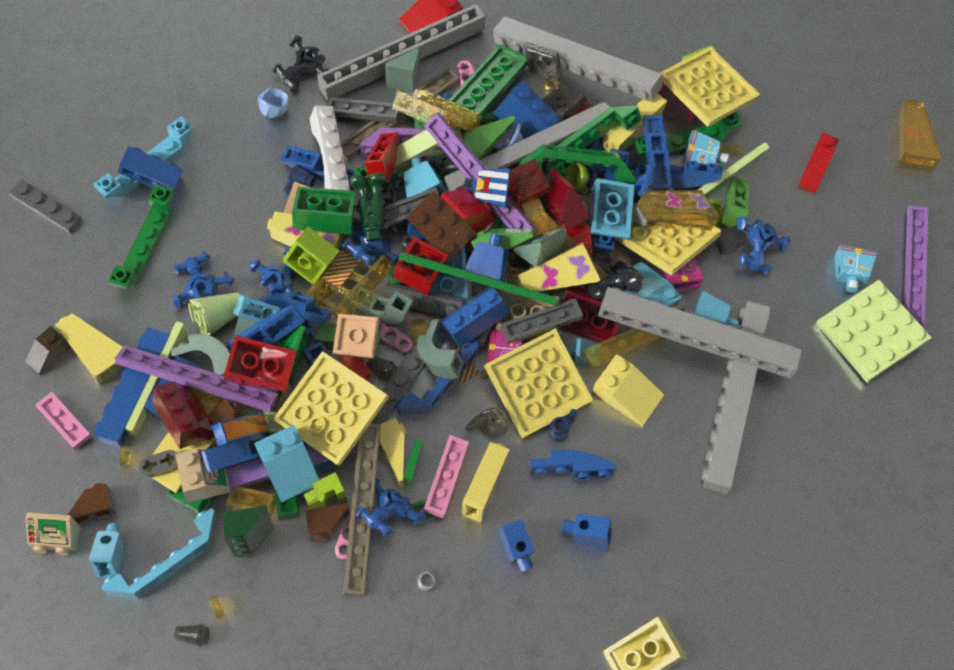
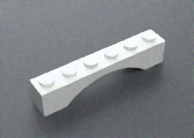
M315 105L310 116L312 134L319 143L323 157L325 189L350 191L333 106Z

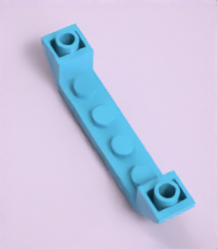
M182 116L167 126L169 136L146 154L158 156L161 160L168 163L184 150L194 131V127ZM107 173L94 183L93 186L105 198L127 196L142 183L122 174L114 179Z
M212 508L208 511L204 510L197 515L194 522L202 535L193 537L183 549L175 550L166 561L155 564L149 573L145 576L137 577L131 586L127 584L119 573L108 577L104 581L105 584L100 586L102 590L110 596L139 599L212 546L217 521L214 510Z

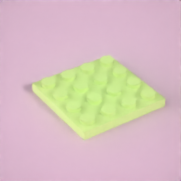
M877 280L816 322V325L867 383L929 342L932 338L880 280Z

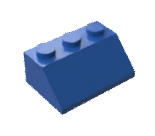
M523 81L509 92L493 112L499 120L514 116L516 119L513 126L516 123L521 124L520 133L523 139L562 121V118Z
M488 287L444 317L440 322L461 348L510 313L504 300L495 289Z

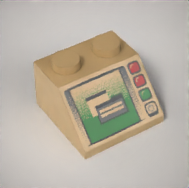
M193 449L175 454L181 485L187 503L231 492L225 468L207 472L201 451H204L202 449Z
M26 512L27 544L34 552L46 554L47 551H55L59 555H68L69 552L76 553L81 527L71 515Z

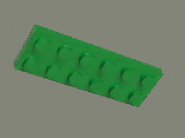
M498 45L442 106L443 113L475 125L530 63V56Z

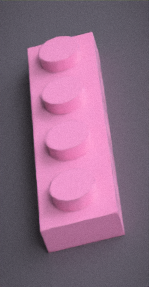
M449 435L423 509L424 512L441 518L444 517L469 444L468 441Z

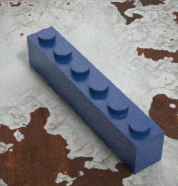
M147 327L145 333H142L139 337L137 349L160 356L170 334ZM131 368L123 370L121 381L114 388L110 403L104 408V416L101 422H98L95 426L94 435L99 442L119 449L123 448L129 436L125 427L150 374Z

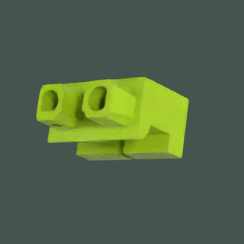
M336 472L313 483L314 489L304 494L310 510L328 507L336 501L339 504L348 503L345 491Z

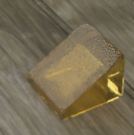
M428 318L409 320L410 338L413 344H417L419 335L427 334V329L429 328Z

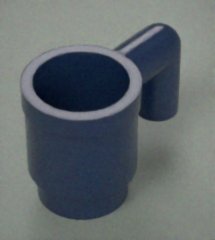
M295 165L288 175V182L283 190L284 195L289 197L294 182L313 187L316 176Z
M571 409L567 418L556 417L552 420L548 430L549 438L552 441L560 443L568 438L570 426L576 421L578 411Z

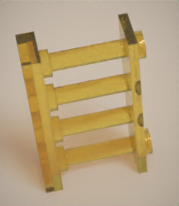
M415 88L413 96L397 90L392 107L425 123L439 112L458 135L461 128L472 132L475 128L479 127L482 117L477 112L420 88Z
M347 249L344 250L345 252H347V253H349L350 255H352V252H350L349 250H347ZM384 255L374 265H366V262L361 260L359 264L370 268V270L364 276L352 271L348 278L358 282L352 290L343 286L339 288L322 279L328 271L327 269L304 295L316 298L315 306L320 307L322 305L332 310L338 321V314L352 315L392 268ZM333 291L345 296L339 305L327 299Z

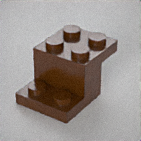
M434 190L406 217L435 248L449 255L448 261L476 234L461 216Z

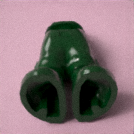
M373 173L369 176L373 195L371 201L368 193V178L362 175L353 176L350 178V184L360 193L357 207L360 213L363 233L366 234V241L381 240V232L384 231V205L386 203L381 196V189L386 182V174Z

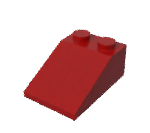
M418 0L399 18V21L409 33H412L463 10V6L458 0Z
M235 335L224 372V381L243 386L286 392L296 351Z

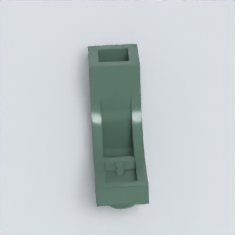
M358 285L349 300V304L365 312L367 317H378L381 323L397 325L405 318L413 304V300L397 291L394 292L391 298H384Z
M432 319L427 329V334L419 335L418 353L434 375L446 379H458L464 362L456 350H441L447 331L439 319Z
M192 334L188 335L189 342L180 343L178 347L171 349L172 357L174 358L176 355L183 359L208 354L213 362L215 374L224 376L230 355V350L226 343L209 335Z

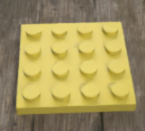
M712 47L660 72L662 74V82L707 127L758 100L761 95Z
M665 205L658 215L645 227L631 221L629 240L615 238V240L672 276L721 235V230L684 207L676 208Z
M556 328L484 365L521 438L550 424L556 417H563L569 414L571 409H578L593 401Z
M322 351L273 420L284 428L295 425L302 441L340 466L389 396Z

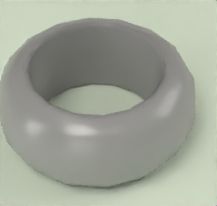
M424 571L418 576L417 582L422 590L431 591L437 585V577L431 571ZM424 576H431L434 582L430 586H424L421 580Z

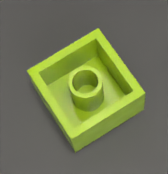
M308 226L294 242L282 261L314 285L339 253V250Z

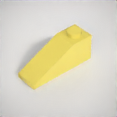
M393 418L381 424L379 447L399 488L404 486V435L407 433L404 425L398 423L396 418Z

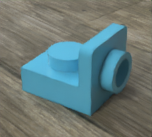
M577 338L576 344H572L571 356H574V364L598 366L600 345L581 343V338Z

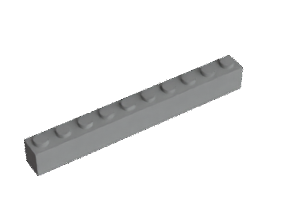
M477 4L465 8L317 75L319 89L327 101H329L330 97L341 96L386 75L385 63L418 48L419 59H422L485 30V15Z
M504 16L493 30L494 40L498 45L555 65L576 75L584 76L592 81L600 82L608 87L616 88L624 93L632 94L640 99L652 102L662 88L661 73Z
M602 102L481 159L480 162L486 169H510V178L524 172L521 169L520 161L542 144L559 145L610 106ZM460 170L444 177L447 192L464 188L466 177Z
M607 288L598 314L600 317L787 378H791L798 369L802 350L794 345L776 342L773 338H764L754 332L740 330L733 325L718 323L714 319L699 317L696 313H687L677 307L663 305L656 300L641 298L637 294L622 292L619 288Z
M747 301L745 307L740 308L738 318L741 319L740 325L737 324V328L746 332H754L758 336L764 337L771 307ZM732 359L728 360L726 370L729 371L728 377L725 376L722 388H725L724 395H720L718 402L721 410L720 413H716L714 424L717 425L716 431L713 430L710 437V442L713 443L712 449H708L705 461H708V467L703 469L701 480H704L703 488L723 494H728L732 487L757 372L756 367Z

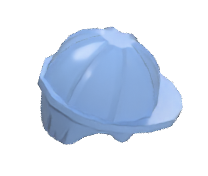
M270 87L258 96L259 108L266 117L279 118L289 109L288 95L280 89Z
M516 123L493 148L500 151L524 140L520 133L521 124Z

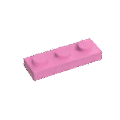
M53 392L35 405L74 450L92 437Z

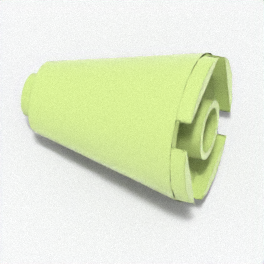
M240 293L191 299V303L188 304L189 312L193 323L197 322L200 326L197 329L198 332L210 336L237 317L233 312Z

